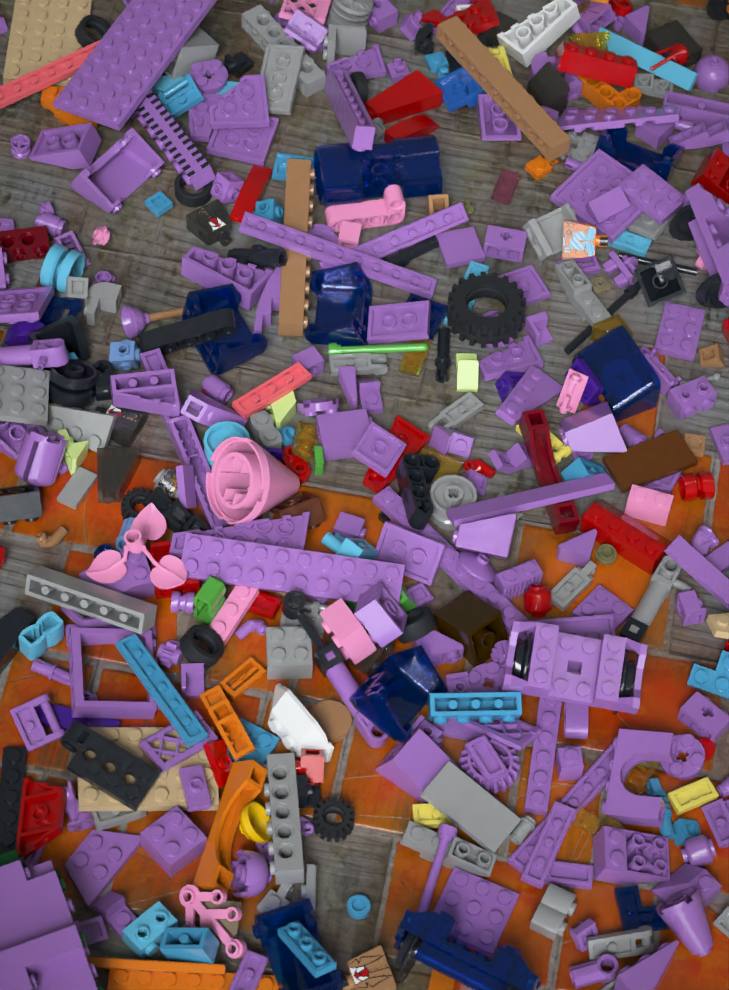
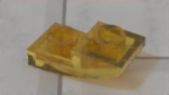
M410 340L409 344L426 343L428 350L405 352L399 372L419 377L429 353L431 342Z
M299 420L292 441V453L308 463L314 458L313 446L318 441L317 431L313 425L305 424Z
M583 808L577 813L574 823L575 826L594 836L603 826L625 829L619 820L605 815L600 821L593 812L586 811Z

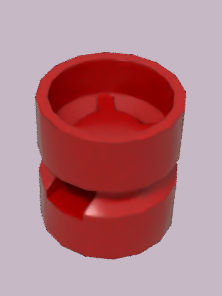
M710 471L698 472L696 476L693 473L680 474L679 493L683 502L695 501L697 497L700 500L713 499L715 484L712 473Z

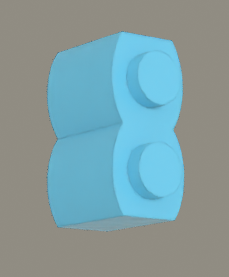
M54 611L42 615L36 624L26 627L18 637L20 652L30 661L41 657L47 648L57 645L65 635L63 620Z

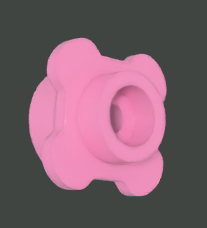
M99 226L95 229L92 236L93 245L99 244L104 246L108 242L110 231L107 230V226Z

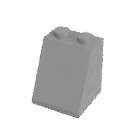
M198 26L164 73L172 80L184 77L190 73L193 63L215 59L219 44Z

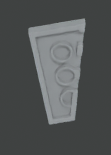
M48 403L47 425L42 427L55 433L58 430L66 429L69 436L73 437L75 443L88 440V449L104 454L107 450L117 414H104L100 411L81 410V408H69L59 404Z

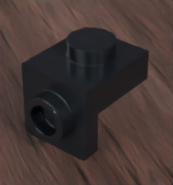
M427 23L418 30L415 38V50L425 55L433 53L434 42L431 40L433 39L434 25Z

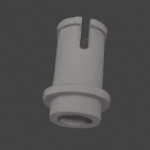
M528 815L520 817L522 820L508 836L518 846L522 844L530 831L535 830L536 822Z

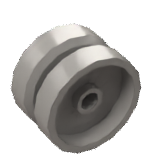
M445 475L438 478L432 484L429 494L433 506V514L430 519L442 529L449 531L459 530L460 526L454 527L446 516V509L477 501L476 488L472 482L458 475Z

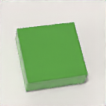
M314 446L315 476L322 475L324 470L322 446Z

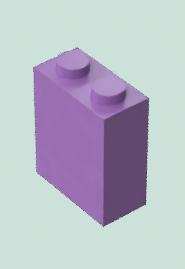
M366 409L316 415V432L319 446L323 447L324 461L353 458L350 455L372 421V417H368Z

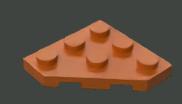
M49 86L42 89L41 105L46 110L49 109L53 112L54 117L63 125L72 126L92 123L97 131L98 123L54 107V100L65 86Z

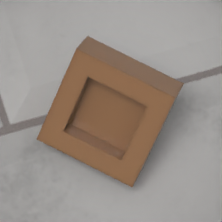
M685 433L684 440L694 456L703 458L706 436Z

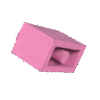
M632 484L625 514L632 518L666 526L674 495Z

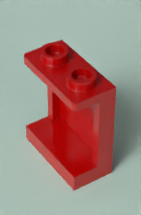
M157 541L149 544V553L156 562L159 563L162 557L170 555L171 541ZM151 562V569H153V568H155L156 566H154L153 563ZM187 579L184 584L171 589H160L154 586L156 599L172 598V591H180L182 595L187 592H195L196 595L200 590L199 580Z

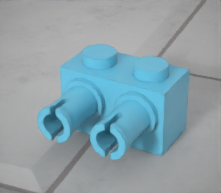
M328 532L321 541L335 555L374 560L380 552L364 539L347 537L345 539L340 533L332 535L331 532Z

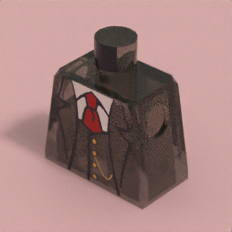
M219 199L186 215V228L206 245L210 246L219 241L225 247L231 243L232 222Z
M113 404L108 409L97 406L95 411H100L104 414H117L110 439L128 450L147 422V412L115 407Z

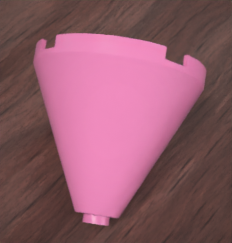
M231 437L220 443L210 458L211 461H214L212 471L206 473V493L211 509L219 519L226 520L228 524H242L254 520L296 494L300 487L299 477L255 441L245 437Z

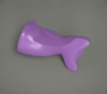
M701 525L691 540V546L703 557L706 556L709 549H714L715 546L719 545V540L706 525Z
M68 780V786L62 787L66 791L65 812L70 818L67 827L70 832L89 829L95 823L91 811H78L75 789L71 780Z

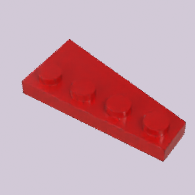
M399 415L394 419V423L388 432L406 443L407 446L386 478L369 468L363 479V485L376 494L388 487L396 479L395 471L404 454H419L431 440L430 435Z

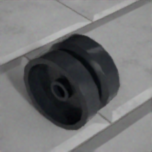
M69 359L68 363L63 366L51 367L49 398L52 401L69 407H82L92 403L95 390L93 386L97 378V371L92 365L83 361Z

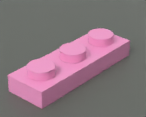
M235 586L209 627L221 637L224 647L258 596V589Z

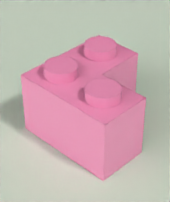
M342 598L319 613L324 620L321 625L328 634L331 632L334 634L331 638L336 646L340 648L339 650L346 660L350 658L356 665L377 650L361 623Z

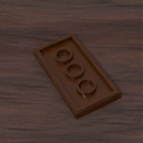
M678 430L629 447L626 452L610 454L603 457L602 460L622 494L630 491L632 484L644 486L697 466L698 463Z

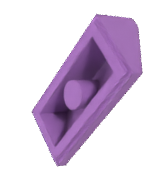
M617 186L591 200L588 203L587 212L599 225L628 209L630 203L622 188Z

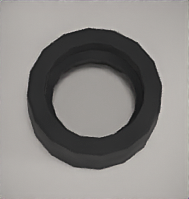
M87 15L82 18L76 27L75 37L77 42L84 48L99 41L90 36L86 28L89 27L96 30L103 38L111 26L99 16Z
M180 173L177 176L174 186L175 197L178 202L193 208L203 206L209 202L212 197V181L203 186L205 190L202 192L190 194L182 190V187L186 185L182 178L183 174Z
M419 607L407 612L408 617L404 632L397 638L400 643H410L426 636L435 629L437 623L430 608Z
M202 624L194 625L182 636L180 650L188 662L204 663V668H210L222 657L224 643L216 631ZM194 639L199 640L203 644H205L211 654L205 653L204 651L199 649V647L195 644Z

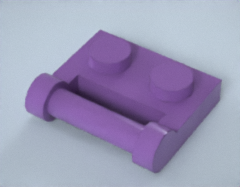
M48 694L10 710L29 753L60 740L65 733V730L61 729L49 703L51 700ZM41 706L53 732L52 734L46 735L34 708Z

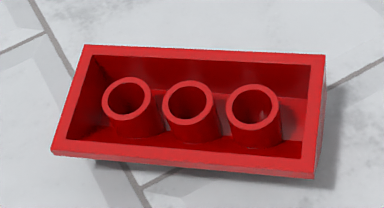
M563 41L555 51L558 71L630 89L638 70L637 60L631 56H619L612 51L604 52L592 46H580L576 42L568 43Z
M604 500L593 502L581 518L580 532L586 533L596 529L595 541L601 545H612L619 556L650 575L657 569L663 557L667 556L664 551L672 543Z

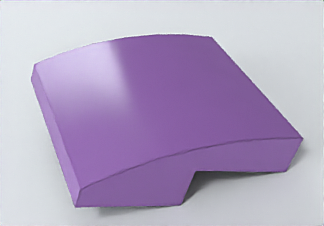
M721 798L701 807L719 848L729 847V799L723 801Z

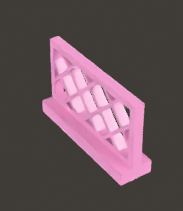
M291 0L283 1L279 13L280 18L290 20L297 8L303 6L305 13L310 14L325 26L333 0H297L298 2L292 3ZM314 3L316 7L311 8L309 4ZM292 9L294 13H288L285 11Z

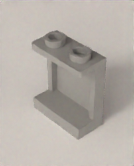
M568 203L537 219L533 218L522 226L523 231L528 232L527 238L540 262L563 252L564 220L577 221L575 211Z

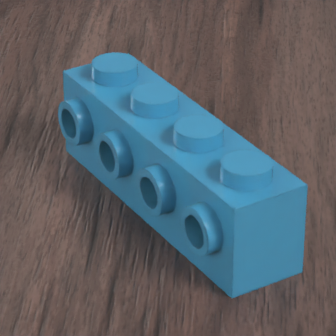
M521 692L430 693L427 698L428 721L434 720V724H446L448 720H457L459 724L470 723V719L479 720V723H492L493 719H502L503 723H513L522 715Z

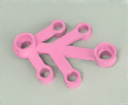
M195 885L184 886L179 894L180 902L186 908L185 925L182 928H197L195 925L196 910L200 915V928H211L226 946L225 951L230 958H242L247 950L245 941L233 939L217 920L239 921L242 917L241 909L238 907L207 909L201 901L223 904L227 900L226 892L221 889L214 890L213 892H201ZM189 893L191 894V900H190V901H189V899H188V894H189ZM218 893L221 895L220 901L217 900ZM233 910L236 912L235 918L232 917ZM233 945L236 947L235 953L232 950Z

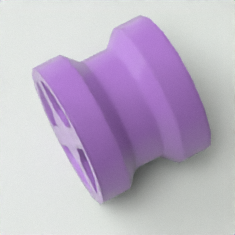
M23 134L13 136L10 142L12 156L16 159L28 158L31 154L29 137Z

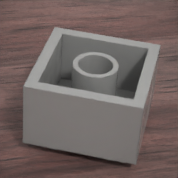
M302 626L266 627L267 680L312 678V643Z

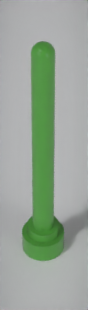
M337 342L329 343V355L420 352L428 350L426 343L341 346V344L337 345Z

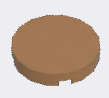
M324 700L314 704L309 710V713L326 734L328 742L337 743L343 740L351 730V713L345 705L338 701Z

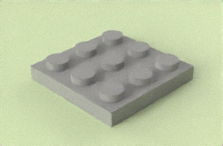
M0 365V421L46 426L48 421L49 370Z

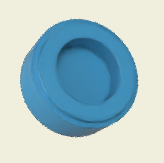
M356 894L349 898L347 912L352 918L364 919L370 913L371 903L366 896Z

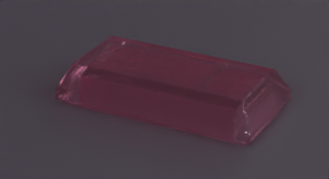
M502 169L491 199L509 205L521 175Z

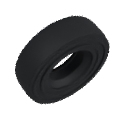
M352 72L350 78L365 106L368 95L365 74L363 72Z

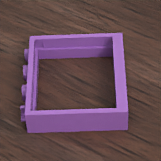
M71 627L68 636L72 718L154 719L156 710L160 708L148 691L147 702L84 700L81 643L116 644L117 641L136 632L127 629ZM148 630L142 635L136 633L153 657V652L156 649V640L152 639V631Z

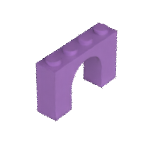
M619 729L618 737L615 736L613 747L615 754L614 758L610 760L611 777L606 781L607 799L602 803V814L605 815L609 823L663 828L666 805L662 797L632 794L625 789V780L629 771L639 763L645 761L674 763L677 740L673 733Z

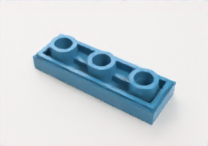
M299 920L278 929V936L315 978L336 969V962Z

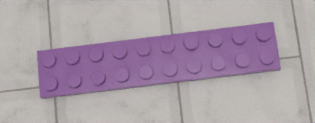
M186 533L181 562L184 563V568L187 570V579L206 581L210 576L218 578L228 585L282 593L299 591L304 596L336 601L342 598L344 602L356 604L360 595L379 582L384 585L399 604L405 565L192 533Z

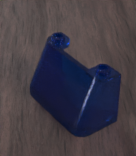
M626 126L623 128L604 129L601 132L594 153L600 149L632 172L644 164L667 183L685 147L672 143L664 148L662 154L627 142L628 130Z
M358 262L313 271L310 289L318 298L315 324H308L304 331L306 340L311 344L329 345V343L336 342L337 345L341 344V346L368 345L369 306H372L373 289L370 280Z
M233 283L188 292L182 312V320H186L223 308H229L234 311L236 332L234 334L195 345L211 375L224 374L264 353L267 348L266 337L261 333L252 335L238 311L241 295Z
M621 325L611 329L574 355L572 364L577 358H583L603 385L604 390L601 393L605 398L604 402L607 401L616 422L657 406L661 389L659 377L624 326Z
M420 645L394 653L383 660L350 696L349 700L357 711L393 741L404 742L411 737L410 733L413 731L409 723L425 705H428L427 698L429 694L446 693L448 689L423 646Z
M310 898L255 915V925H252V931L255 939H260L279 987L277 990H343L344 981L340 972H336L335 969L315 978L278 936L279 928L299 920L325 949L317 930L316 919L314 920L313 915L310 914V911L313 910Z

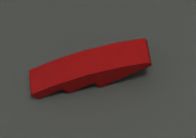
M253 165L239 192L229 220L241 223L245 211L253 214L256 202L260 201L266 192V186L272 177L273 169Z

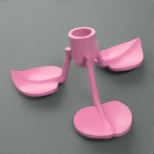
M150 503L136 516L131 529L124 535L126 545L123 547V558L118 551H103L93 560L86 574L89 578L99 583L110 584L118 582L127 573L124 562L127 561L128 551L132 553L143 551L153 565L156 566L150 573L151 582L160 589H171L184 584L187 580V570L184 568V563L176 556L166 555L158 563L145 546L147 539L157 540L167 529L164 516L153 503Z

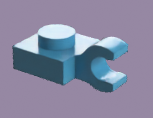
M443 51L424 56V61L430 73H437L438 79L446 76L449 70V63Z

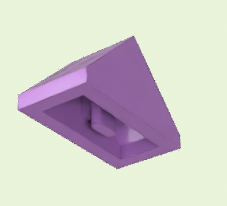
M647 5L626 15L623 30L641 46H643L650 8Z
M647 121L642 126H635L634 134L657 150L668 140V137L673 135L676 122L653 124L651 121Z
M596 529L558 545L556 558L559 561L584 567L590 561L597 535Z

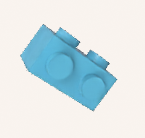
M158 901L122 930L123 941L143 960L147 955L150 957L159 949L165 927L178 928V920Z

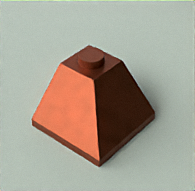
M305 491L294 494L268 510L280 517L284 515H291V517L300 516L303 512L310 511L308 530L315 529L320 526L319 523L326 521L318 496Z

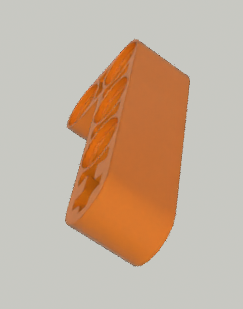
M575 75L583 83L581 94L598 109H605L607 107L625 109V107L630 106L637 109L638 105H640L642 93L637 87L626 88L619 93L606 82Z

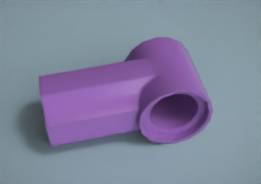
M604 954L598 960L570 967L569 972L575 989L599 982L610 983L616 978L618 961L613 955ZM609 966L612 968V971H603L601 967Z

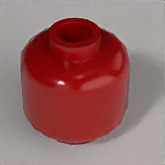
M529 585L528 589L524 591V610L531 613L532 617H544L545 613L551 611L553 607L552 591L546 588V585Z

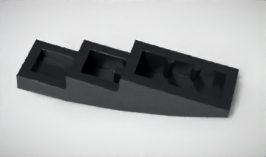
M158 486L142 502L145 507L153 503L164 516L167 527L174 533L197 529L201 531L212 530L196 513L191 515L177 500L172 501Z

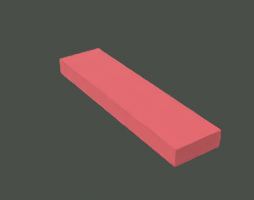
M298 361L233 401L232 407L246 420L252 414L258 413L311 380L312 374Z

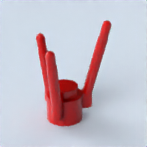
M676 43L671 47L656 51L655 53L660 55L671 52L670 56L650 67V70L653 71L672 59L675 62L679 61L678 64L680 65L688 61L687 57L690 56L686 46L683 43Z

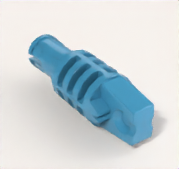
M651 778L646 784L647 791L645 796L662 797L666 805L663 828L659 827L661 836L668 837V840L675 838L676 833L671 822L672 811L665 790H662L658 778Z

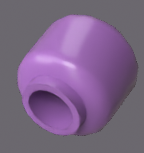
M705 835L686 839L684 841L685 848L681 849L684 863L689 862L690 865L697 867L712 864L713 857L717 856L712 839H708Z

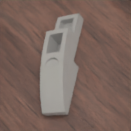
M570 259L556 264L555 270L562 287L582 321L587 320L592 328L611 322V315L593 293L592 283L576 262Z
M409 821L400 844L419 852L418 857L433 862L440 840L438 839L439 835L437 832ZM455 837L448 844L442 866L450 869L456 867L474 875L489 877L497 855Z

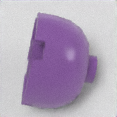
M713 54L705 55L698 60L693 71L699 73L695 81L698 84L697 87L703 91L713 93L718 92L722 88L726 89L729 85V64L727 60Z
M240 849L235 854L239 855L237 861H232L234 877L231 888L236 887L237 892L233 893V895L241 898L255 897L262 893L267 884L270 883L272 879L270 868L266 859L261 854Z

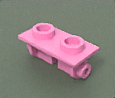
M569 369L556 404L560 408V413L567 414L568 411L573 414L576 413L589 376Z

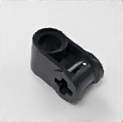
M99 360L93 365L97 371L96 383L94 385L97 402L112 399L110 391V375H113L112 366L108 361Z

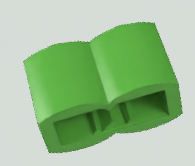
M209 576L193 598L195 605L193 610L194 617L210 626L226 601L224 597L226 587L223 581Z

